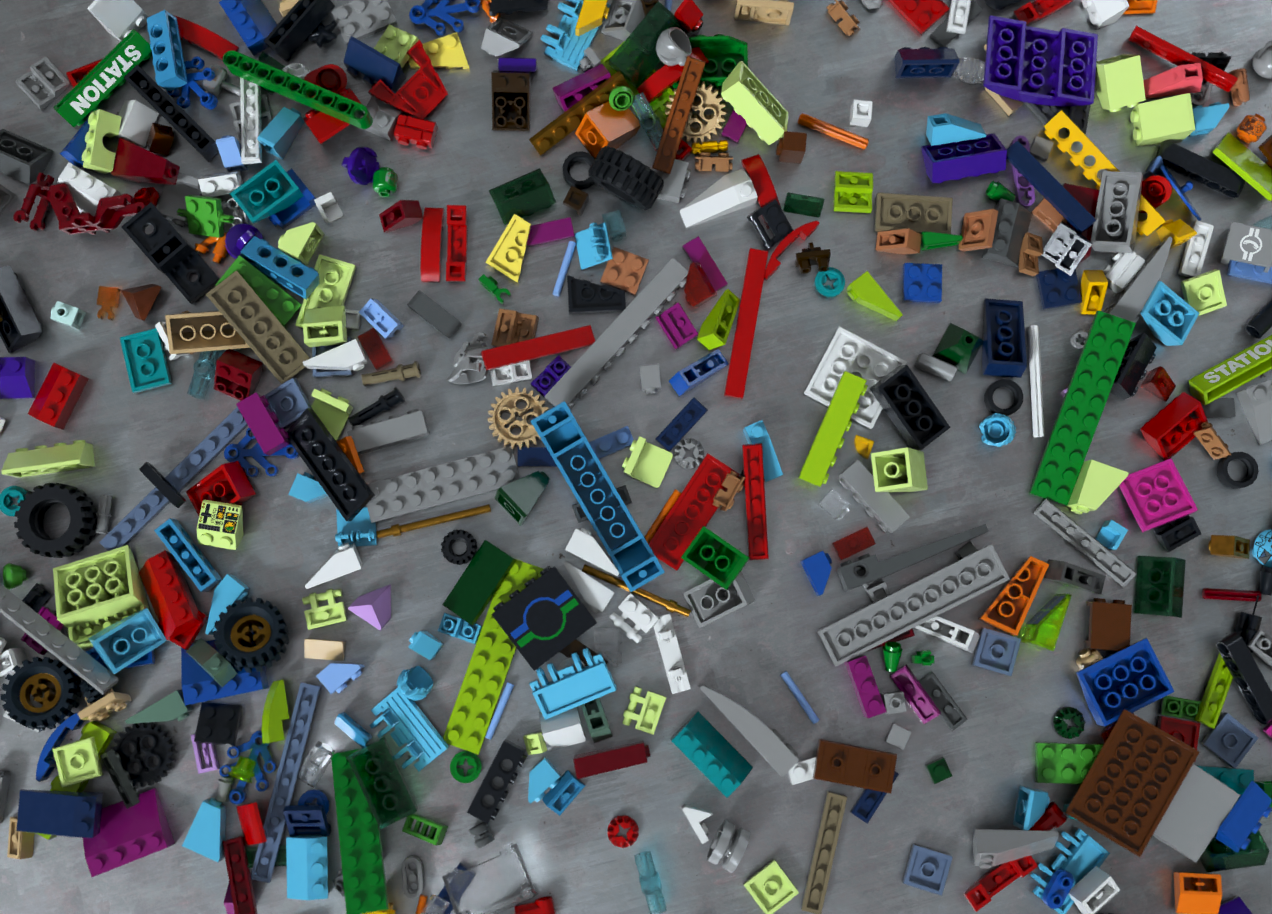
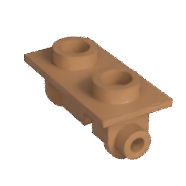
M835 0V4L831 3L827 6V12L835 22L840 18L843 19L838 26L845 35L850 37L855 33V28L860 30L858 26L860 21L854 14L851 16L846 11L848 6L843 0Z
M699 152V155H695V159H699V162H695V169H698V171H712V164H715V171L717 172L732 170L733 163H729V160H733V157L729 156V153L719 152L718 156H710V152Z
M1203 422L1201 430L1193 432L1213 460L1224 458L1228 455L1231 456L1228 445L1224 443L1220 436H1217V432L1211 423Z
M733 471L730 474L727 473L721 484L727 488L726 492L719 488L713 498L714 502L712 505L717 508L722 506L720 508L721 511L731 509L735 502L733 498L744 486L743 480L745 477L738 476L736 478L738 474Z

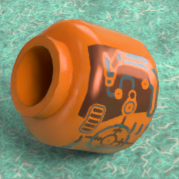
M1255 114V116L1247 115L1236 129L1237 137L1245 143L1257 142L1267 129L1264 123L1265 119L1259 114Z

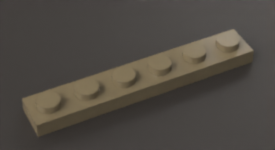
M827 791L801 905V910L815 914L822 913L847 796Z

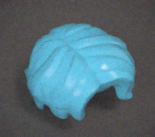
M994 413L986 417L979 425L983 434L981 437L982 442L988 445L1002 447L1011 443L1016 434L1014 421L1000 413Z
M415 666L410 670H403L397 680V686L400 692L405 694L408 699L421 700L430 693L433 688V681L429 673L422 667Z

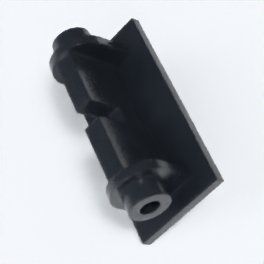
M1192 52V55L1225 71L1231 59V56H1227L1224 52L1208 53L1207 56L1205 53Z
M36 583L22 601L38 613L52 594Z

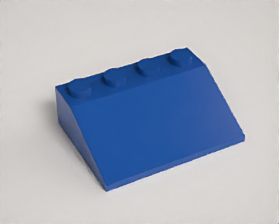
M252 632V639H250L253 644V647L256 646V644L253 641V635L255 634L254 632ZM215 640L205 641L219 652L215 645ZM181 648L182 691L185 705L269 688L265 665L262 666L263 671L260 672L252 668V673H247L244 667L242 671H238L233 665L238 674L225 686L221 687L186 652L187 650Z
M1147 638L1076 672L1088 708L1097 725L1107 726L1117 721L1123 709L1133 713L1175 692Z

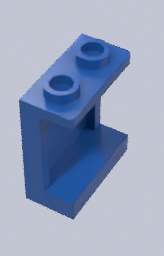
M292 168L286 173L304 196L288 208L268 217L275 227L279 225L282 229L316 205L314 201L316 198Z

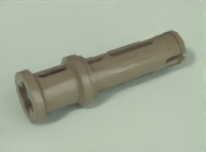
M414 361L413 364L404 366L399 364L396 368L362 374L361 378L364 386L397 379L405 381L406 378L415 376L420 378L421 370L418 361Z

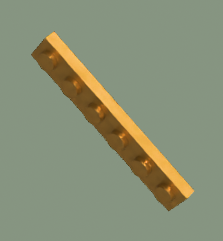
M619 71L529 139L540 156L578 128L586 112L608 102L610 92L614 87L621 85L630 88Z

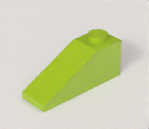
M868 271L847 287V293L853 301L856 300L859 304L895 321L903 316Z
M729 289L724 291L702 323L697 340L709 350L726 344L740 303V299Z

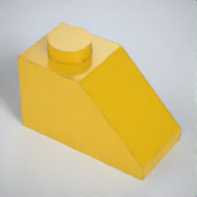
M584 0L575 28L576 36H581L602 25L604 18H608L610 8L607 7L608 0Z
M1172 219L1167 220L1161 224L1162 227L1156 230L1161 242L1169 236L1173 239L1170 249L1182 245L1197 235V232L1181 219L1176 221Z
M1083 270L1080 283L1081 314H1096V311L1102 310L1108 286V280L1103 270Z

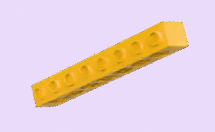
M1063 110L1043 126L1046 129L1044 133L1051 140L1055 138L1059 142L1056 146L1063 153L1067 151L1072 156L1070 161L1076 167L1080 165L1084 169L1083 175L1089 181L1093 179L1097 183L1095 186L1097 190H1100L1101 179L1097 176V172L1100 169L1120 172ZM1061 128L1069 129L1070 135L1068 138L1063 139L1059 136ZM1076 141L1081 142L1083 145L1080 152L1072 150L1071 146ZM1088 155H1092L1096 159L1095 164L1092 166H1088L1084 162L1085 157ZM1141 194L1139 211L1143 210L1148 215L1145 220H1138L1137 232L1141 236L1143 234L1148 236L1163 224L1165 219Z

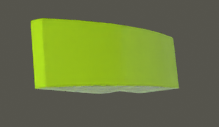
M284 680L273 681L268 691L262 715V743L285 740L282 720L289 719Z

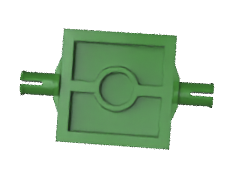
M187 195L185 196L186 210H177V213H179L177 215L187 217L189 234L220 238L224 236V223L234 222V219H232L234 218L233 215H224L221 198Z

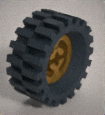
M251 597L246 598V603H242L241 599L235 601L237 604L235 607L228 605L226 607L228 612L226 614L220 613L219 618L221 622H215L214 626L217 631H213L214 642L221 655L232 667L234 665L238 671H242L244 667L247 673H252V668L260 672L263 671L262 666L267 665L268 668L272 667L271 661L275 659L278 662L281 659L279 653L285 654L287 650L285 644L289 643L287 636L289 631L279 609L276 606L273 607L269 601H266L264 604L262 598H256V602H253ZM250 627H252V629H253V631H254V633H255V634L253 635V641H254V643L256 644L255 647H253V644H252V642H251V640H250V639H252V632H251L250 629H249Z
M33 657V662L26 659L22 661L23 667L20 668L16 665L13 668L15 671L13 676L10 674L6 676L5 679L9 680L8 685L3 684L1 688L6 691V694H1V700L6 702L2 706L5 711L9 712L7 715L11 719L33 730L35 728L39 731L45 730L46 727L54 729L56 728V723L61 724L65 721L64 718L66 716L70 717L74 714L71 712L73 707L78 709L80 703L76 699L81 698L82 694L78 691V688H81L80 682L76 680L78 677L74 676L71 669L56 659L52 660L50 657H44L42 660L39 657ZM53 682L56 687V695L50 687L43 683ZM45 691V697L41 698L42 692ZM30 695L34 697V700L36 702L42 704L43 706L41 708H35L31 704Z

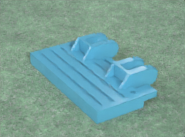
M566 0L576 5V7L573 8L561 2L557 7L572 17L564 14L558 27L551 24L546 27L549 33L558 36L559 39L556 40L543 34L541 40L556 48L553 49L547 46L544 52L545 55L578 71L581 65L580 61L585 58L584 50L591 46L601 25L581 36H576L575 28L584 0Z
M588 648L583 649V655L589 665L586 667L583 666L579 655L576 652L573 653L572 659L578 672L575 671L573 665L556 671L552 662L547 664L548 671L553 679L548 682L541 667L536 669L543 687L540 686L538 680L532 681L529 684L545 720L617 690L601 653L592 657Z
M396 688L371 709L375 716L383 712L379 718L369 725L372 729L376 728L383 720L388 724L385 729H382L377 734L379 739L394 727L395 730L390 736L397 745L401 747L405 743L408 744L393 756L397 760L405 752L409 751L412 757L402 764L401 767L403 769L419 758V761L414 766L420 771L449 748V745L417 704L400 692L399 688Z
M1078 829L1074 834L1080 840L1079 842L1065 831L1061 833L1064 839L1071 842V845L1067 849L1062 843L1056 841L1055 846L1068 857L1066 858L1060 853L1051 865V868L1055 871L1065 869L1072 874L1074 883L1071 888L1095 866L1100 868L1110 854L1081 829ZM1039 863V869L1048 874L1046 879L1043 881L1039 875L1033 872L1030 876L1041 884L1045 890L1053 872L1042 863ZM1037 885L1032 892L1042 899L1044 890ZM1068 894L1062 906L1054 910L1059 914H1066L1074 901Z

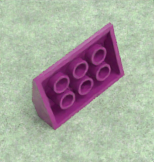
M156 788L139 794L140 797L138 799L140 802L128 809L123 801L102 809L100 833L93 838H83L85 859L91 877L175 844Z

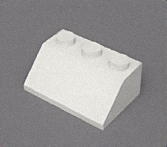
M1082 0V4L1087 9L1090 21L1096 30L1117 22L1129 7L1127 0Z
M68 162L58 178V184H67L80 213L88 212L95 216L99 199L122 195L114 188Z

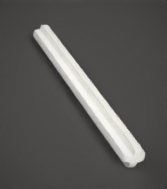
M1031 325L1028 327L1032 423L1033 436L1038 438L1045 435L1039 326Z

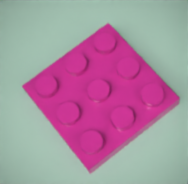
M1171 458L1129 474L1119 485L1142 533L1198 511Z

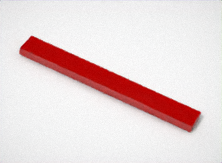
M752 248L749 250L724 396L740 399L744 397L769 251Z

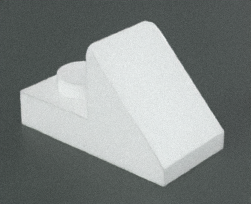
M686 804L683 805L682 810L701 843L709 841L707 835L710 832L705 823L700 824V822L711 816L712 811Z

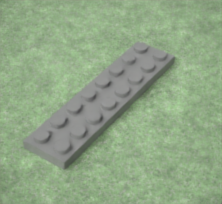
M512 447L500 448L367 484L374 494V497L367 503L371 523L494 491L501 486L520 479Z

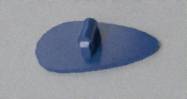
M1162 164L1160 168L1193 215L1200 221L1201 217L1185 194L1186 191L1193 188V183L1187 181L1185 185L1180 187L1169 170Z

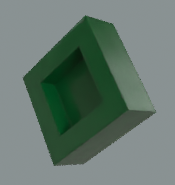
M943 757L925 765L934 784L952 777Z

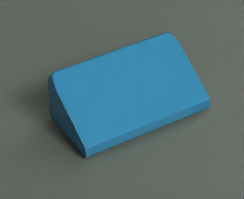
M345 712L337 716L334 722L335 725L362 748L373 738L370 733Z
M569 770L561 776L560 782L553 789H550L542 799L545 805L559 816L585 787V784L577 779Z

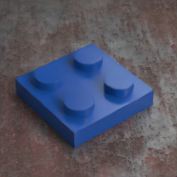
M904 263L902 301L940 303L942 301V264Z

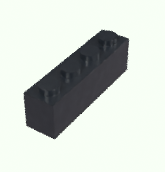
M299 0L265 38L264 42L287 62L335 5L330 0Z

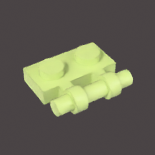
M332 588L324 593H311L309 596L302 598L303 604H311L312 608L304 611L308 630L348 621L344 602L336 603L335 601L336 597L342 596L341 589L333 590ZM328 600L329 605L319 607V601Z
M635 686L633 693H630L628 708L624 710L622 724L630 726L631 720L634 719L637 721L635 729L654 735L666 697L651 691H647L645 698L641 697L642 688ZM638 702L643 704L640 715L634 713Z

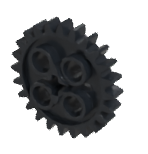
M153 722L148 725L140 723V726L138 723L132 725V728L130 726L125 728L126 733L119 732L121 739H114L117 746H113L111 749L120 755L121 765L129 773L130 782L133 781V787L138 786L139 782L141 787H145L146 784L149 786L154 785V780L158 783L162 781L161 776H168L165 770L173 769L169 763L176 761L171 758V755L177 753L176 751H171V748L176 744L169 743L173 737L165 736L168 730L160 732L161 725L154 728ZM148 737L153 739L152 747L147 744ZM129 743L134 745L133 753L128 749ZM145 752L146 756L142 757L141 753ZM154 756H156L159 760L157 766L154 765L152 762V758ZM135 762L139 764L138 772L133 768Z

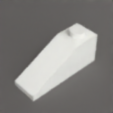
M357 339L303 361V365L308 369L349 371L361 370L368 363L361 344Z
M344 543L338 546V549L307 580L305 588L308 589L362 569L363 562L355 543L350 545L349 543Z
M565 561L564 566L584 600L589 604L587 608L595 613H598V611L603 612L615 592Z
M938 616L914 627L973 653L980 637L977 632Z

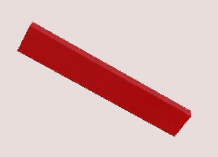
M1138 26L1134 28L1129 38V41L1177 66L1201 63L1203 79L1227 92L1232 89L1238 79Z
M591 325L483 350L481 355L487 371L590 346L595 342Z
M762 443L743 444L749 560L769 559Z

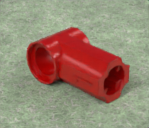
M1054 801L1050 802L1048 808L1045 809V813L1029 831H1050L1063 825L1067 817Z
M552 896L541 897L534 902L515 905L514 907L515 914H555Z

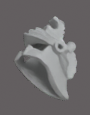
M477 332L472 339L471 345L469 342L462 343V348L459 349L453 359L452 366H454V370L447 381L454 384H470L486 379L488 370L486 371L481 351L488 349L487 344L483 342V339L488 338V335L483 332Z

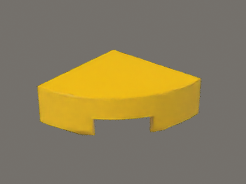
M855 435L854 444L857 452L863 458L868 459L874 441Z

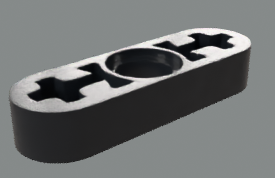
M146 462L139 468L145 477L174 506L180 508L186 502V499L152 464Z

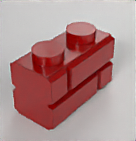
M399 114L394 136L398 143L408 146L411 143L415 144L417 148L426 150L427 147L433 148L438 126L433 121Z

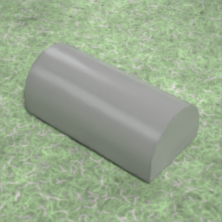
M925 353L919 354L915 363V367L947 381H951L957 371L956 366Z

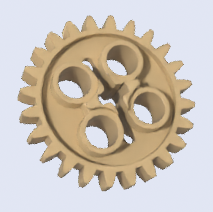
M704 81L701 86H698L696 95L701 100L693 102L682 138L686 136L687 142L691 138H693L694 143L697 142V138L704 142L705 136L711 139V133L717 135L716 128L722 129L720 122H725V117L721 116L726 114V110L722 109L726 106L725 102H720L723 99L722 95L717 96L718 89L711 91V84L706 88ZM669 95L671 102H666V107L671 109L675 96ZM670 109L665 110L666 115H669ZM692 109L694 111L699 110V115L697 113L692 114ZM706 109H712L714 113L712 115H706L704 111ZM701 118H703V119H704L705 121H707L708 123L705 124V123L702 121ZM698 122L700 123V126L698 128L691 127V123Z
M516 387L515 393L508 389V395L501 392L502 399L495 397L497 404L491 403V407L494 410L488 411V414L493 416L488 418V422L493 423L489 426V429L495 430L492 433L493 437L499 435L497 441L501 442L504 440L505 447L511 443L512 449L515 448V445H519V449L522 450L523 444L529 448V442L536 445V438L540 440L541 438L534 426L528 424L527 420L531 417L536 418L549 410L548 407H543L545 400L539 402L540 395L538 394L533 397V390L527 394L526 388L519 392L518 387ZM519 402H525L527 404V406L524 409H518L516 407ZM504 412L511 414L507 420L502 419L500 416ZM517 415L522 417V421L516 420L515 417ZM517 427L521 429V433L513 435L511 430Z

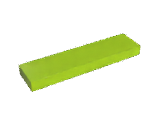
M1220 653L1195 717V721L1212 729H1215L1233 680V676Z

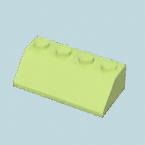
M740 61L723 82L721 95L726 102H729L734 107L735 112L746 120L747 125L757 132L759 138L770 145L778 140L779 137L781 138L784 131H787L789 113L743 61Z
M76 440L70 445L55 443L54 447L49 448L46 445L35 446V450L19 448L16 449V452L8 453L1 471L3 475L22 478L95 467L93 445L86 443L85 440Z

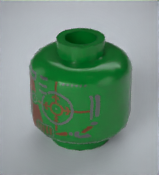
M381 167L374 172L372 187L375 192L379 193L382 197H389L390 194H394L397 191L398 176L393 169Z

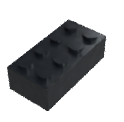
M908 365L898 366L869 388L912 449H924L950 428Z

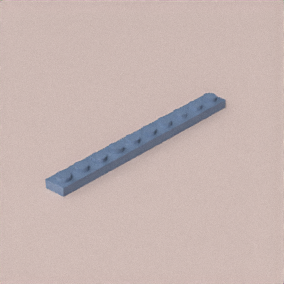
M238 407L165 477L179 493L248 426ZM155 487L100 543L107 551L126 546L170 501Z
M304 682L300 683L263 826L267 841L258 845L251 872V879L266 883L271 882L286 825L283 810L285 806H290L321 686Z

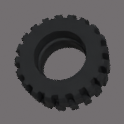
M609 146L601 148L589 169V176L596 184L617 198L642 210L652 208L664 187L663 179L655 171L632 156Z
M45 483L44 486L34 487V492L28 491L24 495L26 499L20 500L18 504L20 509L15 511L17 522H14V528H18L19 532L16 535L18 539H23L21 544L25 548H30V552L44 557L63 558L73 556L74 552H81L84 550L83 545L90 544L92 541L89 539L90 536H95L96 530H94V525H96L97 519L94 515L97 513V509L91 506L94 502L91 498L86 497L87 494L84 491L70 485ZM61 502L69 510L70 524L67 531L61 537L52 539L44 530L43 518L49 507Z

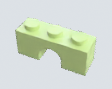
M100 109L89 115L88 124L90 126L85 136L86 150L82 154L84 168L103 174L113 171L116 153L107 150L103 145L102 139L103 136L112 138L119 135L121 116Z

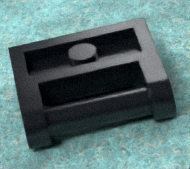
M773 199L747 216L748 221L752 222L762 239V245L765 250L774 246L793 231L776 199ZM761 215L774 236L771 239L758 219Z

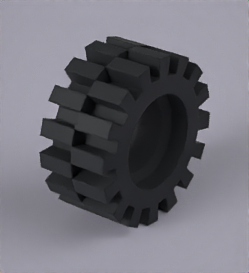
M453 530L447 533L448 535L444 536V540L441 542V552H443L444 558L453 564H467L477 553V542L474 536L464 530ZM456 540H463L466 543V551L461 555H457L452 551V544Z

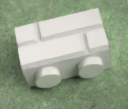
M1134 251L1133 253L1117 252L1112 258L1115 260L1112 265L1108 264L1103 269L1108 280V287L1116 294L1124 290L1145 263V260L1136 255Z

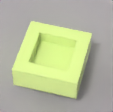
M542 732L529 733L523 736L528 755L547 751Z

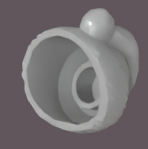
M671 27L662 31L656 43L657 56L668 66L677 64L684 66L687 56L692 51L688 36L678 27Z
M1268 41L1265 47L1259 49L1254 54L1252 60L1255 72L1259 76L1268 79L1272 78V41Z

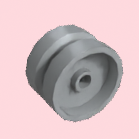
M724 820L712 840L707 861L717 865L723 859V869L733 873L745 853L751 833L743 828H739L734 834V824Z

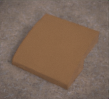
M499 309L491 345L500 347L535 338L539 317L513 310Z

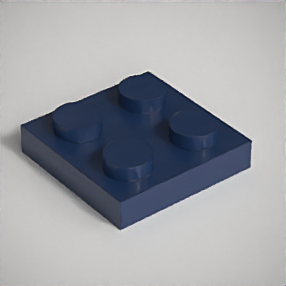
M1059 268L1039 271V274L1036 275L1043 310L1082 303L1076 269L1071 276Z

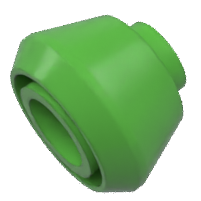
M619 85L614 87L609 95V104L617 111L628 109L634 101L632 90L626 86Z
M7 563L3 567V583L7 589L16 588L22 585L23 581H26V570L22 569L21 566Z

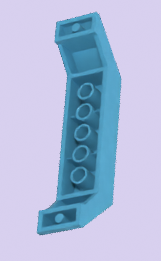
M566 402L560 403L531 420L532 425L558 466L630 592L665 573Z

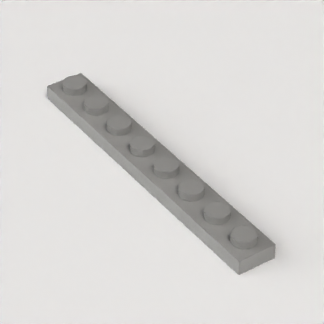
M0 584V613L102 695L118 683V677Z

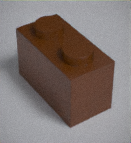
M784 131L782 138L779 137L776 147V155H779V162L801 164L806 152L807 133Z

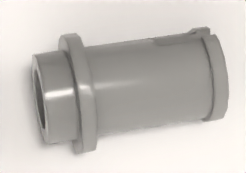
M221 776V779L218 780L220 784L215 800L228 802L231 785H234L233 777Z

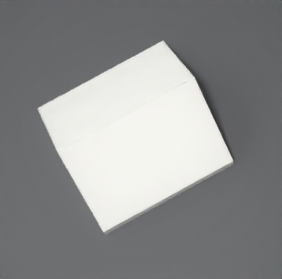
M125 100L118 115L121 116L119 135L115 137L123 138L133 144L146 148L152 123H157L160 114L136 100Z
M578 707L546 720L541 712L538 713L542 735L548 751L586 741Z

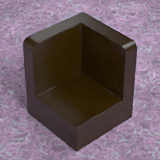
M571 186L563 204L576 210L577 215L581 216L589 201V195Z

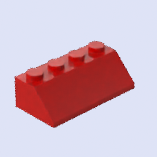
M164 550L149 558L139 571V575L165 638L170 640L203 623L178 561L172 553Z

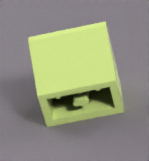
M345 306L306 309L303 321L304 343L308 347L347 343Z

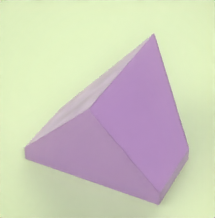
M391 584L359 596L349 606L348 610L378 630H381L391 619Z

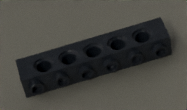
M138 65L124 76L125 80L208 162L219 152L216 142Z

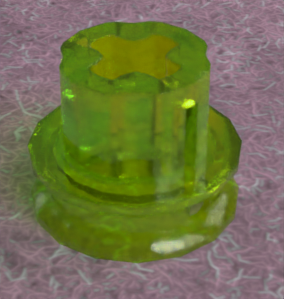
M240 756L236 766H231V772L227 774L238 780L252 783L251 779L255 777L252 772L256 762Z

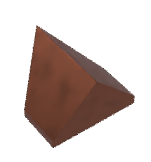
M148 284L121 291L134 316L145 321L162 287Z

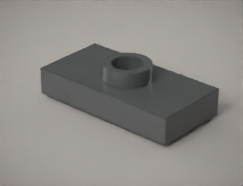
M1091 105L1070 106L1068 117L1086 134Z

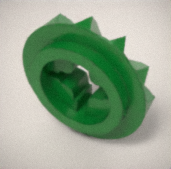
M469 751L459 752L452 758L450 763V772L453 778L461 783L474 781L479 776L482 768L477 755ZM467 759L468 765L474 766V768L468 769L465 775L464 769L458 766L463 765Z

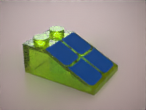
M1056 594L1022 627L1020 631L1021 643L1041 650L1054 651L1072 595Z

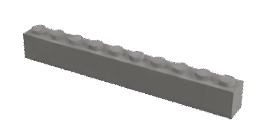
M672 258L544 396L545 400L553 407L565 401L571 410L575 405L573 402L577 398L581 399L588 390L586 388L590 384L594 385L599 380V374L603 370L607 371L612 366V360L624 353L627 343H633L639 336L637 334L641 328L646 329L651 323V317L654 314L656 316L659 315L664 309L663 304L667 300L670 302L677 295L675 291L679 287L683 288L689 282L690 272Z

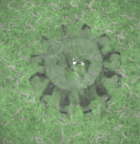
M973 57L960 58V63L955 69L954 76L958 80L969 84L982 83L984 80L985 62Z

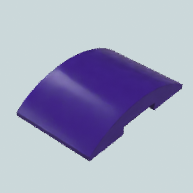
M990 15L983 86L1001 96L1032 104L1049 106L1091 105L1094 103L1098 34L1062 28L1060 31L1030 27L1026 26V21Z

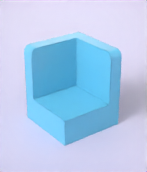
M1107 520L1103 523L1095 539L1107 549L1117 550L1128 529L1113 520Z

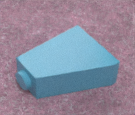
M283 107L260 133L257 140L267 152L282 160L284 159L304 124L301 113L294 108L288 109Z
M210 798L202 802L182 846L219 862L225 857L222 842L226 841V806L221 805L222 802L215 800V798Z

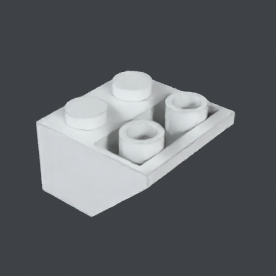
M1095 866L1070 889L1068 894L1082 914H1097L1118 894L1120 889L1109 874Z

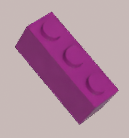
M600 64L552 89L558 104L565 112L610 78L611 75L605 66Z
M256 392L236 404L265 454L270 456L289 445L287 441L289 436L284 428L280 429L277 423L279 419L274 411L271 412L268 406L270 403L264 395L261 396Z
M860 655L846 661L845 665L864 717L871 718L885 713L886 709L866 655Z

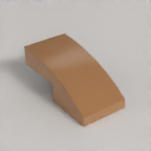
M1028 232L1025 233L1019 256V272L1030 276L1039 274L1038 257L1043 254L1042 237Z

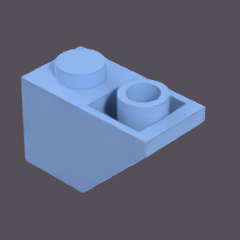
M225 135L221 139H216L223 165L228 172L248 170V165H243L241 162V143L235 136Z
M334 662L330 663L316 677L331 694L336 692L339 694L347 688L346 683L350 679L354 681L362 674L361 670L365 666L363 664Z

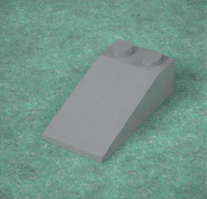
M1103 171L1095 213L1096 222L1093 225L1091 242L1093 243L1091 246L1094 251L1133 253L1137 233L1142 172Z
M976 829L972 842L974 866L988 869L991 866H997L1054 849L1059 832Z

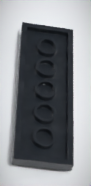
M307 408L287 431L288 440L344 519L352 521L374 497V494L314 410Z

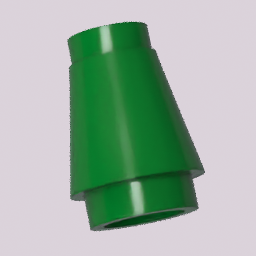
M992 181L985 193L989 199L996 201L1004 199L1013 202L1015 199V194L999 181Z
M886 642L883 647L885 670L888 672L897 671L903 651L900 643Z

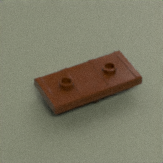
M819 739L813 779L891 794L897 754Z

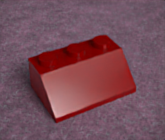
M343 88L336 93L362 104L350 88ZM315 109L309 110L305 113L306 117L303 118L320 144L350 125Z
M53 363L28 414L44 423L63 430L89 378Z
M1182 392L1164 409L1160 410L1156 416L1146 422L1140 430L1145 441L1165 461L1173 457L1196 436L1193 432L1201 430V424L1206 421L1208 422L1201 402ZM1193 412L1197 418H1192L1188 415Z

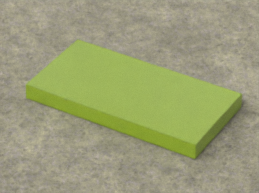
M1228 132L1213 150V153L1268 201H1271L1272 169Z

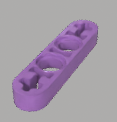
M1017 136L1013 139L1010 146L1019 141L1030 153L1029 141L1026 137ZM1012 165L1016 203L1029 208L1035 201L1034 186L1029 181L1028 185H1021L1019 178L1024 176ZM1024 195L1029 199L1027 203H1025V200H1022Z

